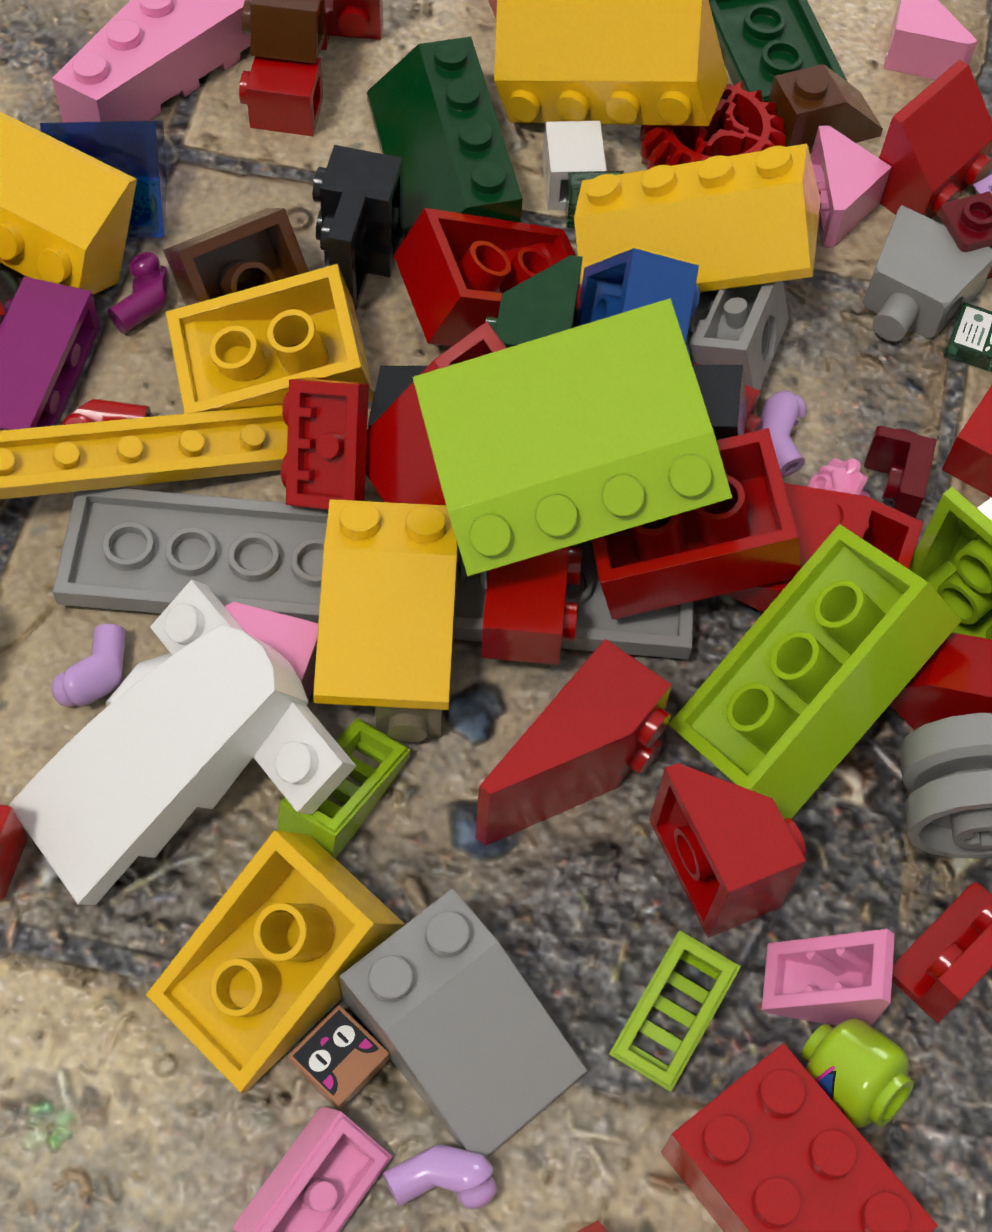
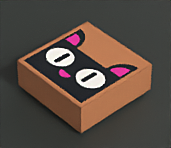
M338 1005L287 1057L289 1063L338 1111H341L390 1060V1053Z

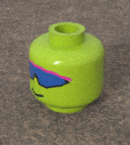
M847 1019L834 1028L828 1023L822 1024L810 1036L802 1050L801 1057L808 1062L805 1069L855 1128H864L871 1123L879 1128L889 1123L903 1107L913 1089L914 1082L907 1076L910 1064L905 1051L863 1019Z

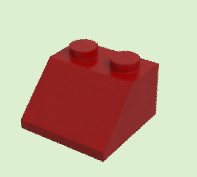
M959 59L891 119L879 159L892 166L880 204L895 215L900 206L903 205L930 219L935 215L939 216L943 203L957 200L961 191L968 185L974 188L973 185L984 179L992 167V159L989 158L992 150V120L971 69L962 60Z
M680 763L665 767L649 822L707 938L780 909L806 862L804 858L806 855L805 843L795 822L788 817L783 819L773 798Z

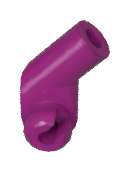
M144 252L135 256L130 261L129 271L135 277L132 294L108 309L111 321L123 334L161 311L167 303L170 276L167 268L160 265V260L154 253Z

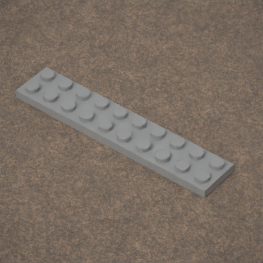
M124 488L78 491L74 495L52 593L57 605L162 614L192 579L206 584L224 606L232 602H238L318 623L328 509L286 505L285 502ZM592 540L572 545L582 547L579 585L567 584L565 602L578 603L574 642H561L562 649L595 651L604 639H607L630 655L689 660L692 650L693 601L612 620L600 584ZM459 547L453 639L482 642L488 571L467 576Z

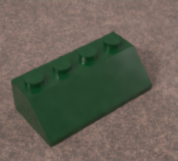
M472 37L418 44L367 91V102L381 153L403 158L404 237H406L424 208L521 222L523 198Z

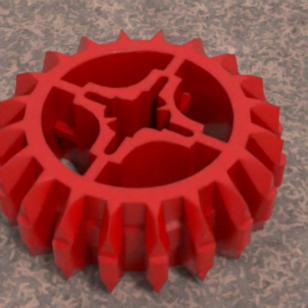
M743 80L736 85L727 84L709 126L641 125L639 136L641 141V164L646 165L648 170L658 165L672 166L691 163L718 155L733 156L763 151L773 146L787 147L785 143L786 135H784V119L777 116L776 103L763 102L762 90L746 91Z

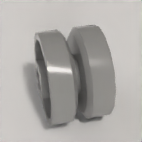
M992 713L951 716L922 725L906 735L899 747L902 779L906 789L911 791V794L904 803L907 835L911 844L926 853L949 858H991Z

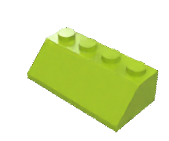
M839 524L668 725L736 785L773 798L783 819L787 817L792 819L959 625L962 619L929 582Z

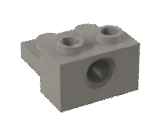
M783 281L700 292L697 309L690 318L686 341L690 349L692 365L694 363L700 365H743L745 385L760 391L789 321Z

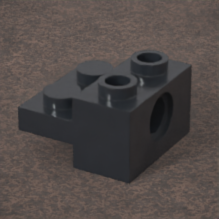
M334 145L327 167H318L313 183V201L321 203L316 223V239L320 240V248L324 250L325 267L338 264L353 299L356 312L368 274L391 277L395 264L393 255L401 245L404 236L403 158Z

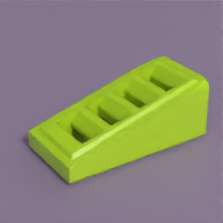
M358 718L336 740L356 765L349 776L362 783L361 787L344 779L330 794L345 805L340 807L326 799L312 815L297 813L285 797L279 802L278 831L310 835L334 858L340 854L408 761L411 749ZM356 749L380 763V765L374 769L351 754Z
M679 930L609 1055L669 1092H672L741 966ZM678 960L684 961L714 979L715 981L711 989L707 991L673 971ZM665 983L702 1004L696 1016L660 995ZM652 1007L688 1028L683 1040L678 1039L646 1019ZM638 1031L675 1053L668 1066L631 1044Z

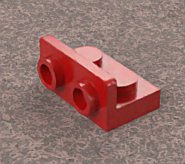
M325 377L289 379V391L284 397L282 407L283 419L288 426L287 453L281 464V480L286 488V505L329 509L330 499L365 501L369 383L331 381Z
M974 882L970 884L893 964L892 982L937 1024L992 967V894L979 883Z

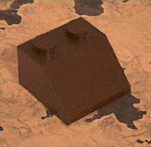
M285 208L263 209L163 250L186 306L309 272Z

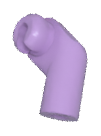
M786 390L779 391L766 400L760 415L762 422L758 429L769 428L782 477L797 472L805 463L803 456L791 439L790 433L793 426L799 423L797 417H805L806 404L799 395Z
M101 624L95 627L91 656L68 667L65 672L59 673L53 679L52 694L60 705L65 707L75 705L86 706L119 687L123 675L126 630L116 624Z
M445 1144L434 1145L383 1172L386 1184L398 1207L436 1187L457 1192L459 1201L468 1209H478L486 1206L493 1200L497 1192L496 1183L491 1177L493 1167L482 1154Z

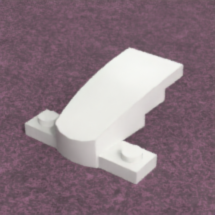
M191 579L150 626L172 656L142 677L90 721L36 774L9 804L77 904L96 905L138 856L155 858L197 807L213 809L253 757L296 812L312 815L356 767L350 757L307 707L309 702L302 682L290 662L272 646L246 633L206 584Z

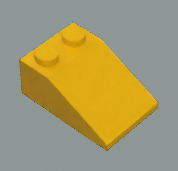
M338 264L165 312L184 414L283 405L284 397L289 391V379L305 377H325L331 381L369 383L368 402L373 400L374 389L353 299Z
M330 499L323 551L313 692L314 703L449 710L458 543L446 505Z
M274 830L146 993V996L239 1092H246L342 999L339 976L402 928L405 923L313 837L307 834Z

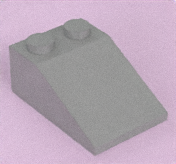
M453 888L339 976L343 1002L359 1022L390 1053L392 1063L458 1145L464 1150L482 1154L486 1159L587 1073L580 1059L498 940Z

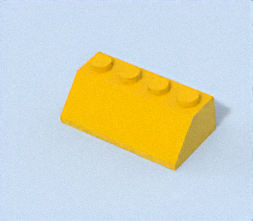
M497 0L494 82L510 123L600 121L601 124L709 126L728 83L709 0Z
M0 112V263L29 278L88 290L92 292V295L118 284L137 179Z
M807 143L788 147L773 146L763 151L733 156L718 155L703 161L672 166L658 165L648 170L618 175L603 174L593 179L582 180L574 214L578 256L583 257L580 275L581 286L585 267L633 248L699 265L696 280L699 292L813 277L821 198Z

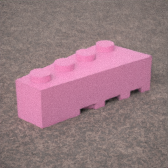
M130 0L52 77L64 127L108 148L160 114V104L171 97L179 95L185 98L200 88L199 79L217 67L226 71L241 61L240 52L251 46V35L243 34L242 11L245 0Z

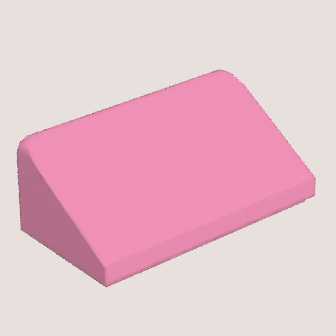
M323 1106L314 1114L234 1223L232 1230L234 1232H340L393 1156L341 1111Z

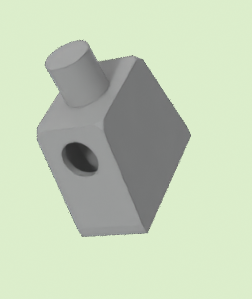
M901 205L896 213L863 300L867 309L877 313L873 320L875 332L880 337L894 342L900 341L908 329L925 338H936L962 311L964 304H969L982 290L992 268V248L985 247L970 252H961L946 226Z

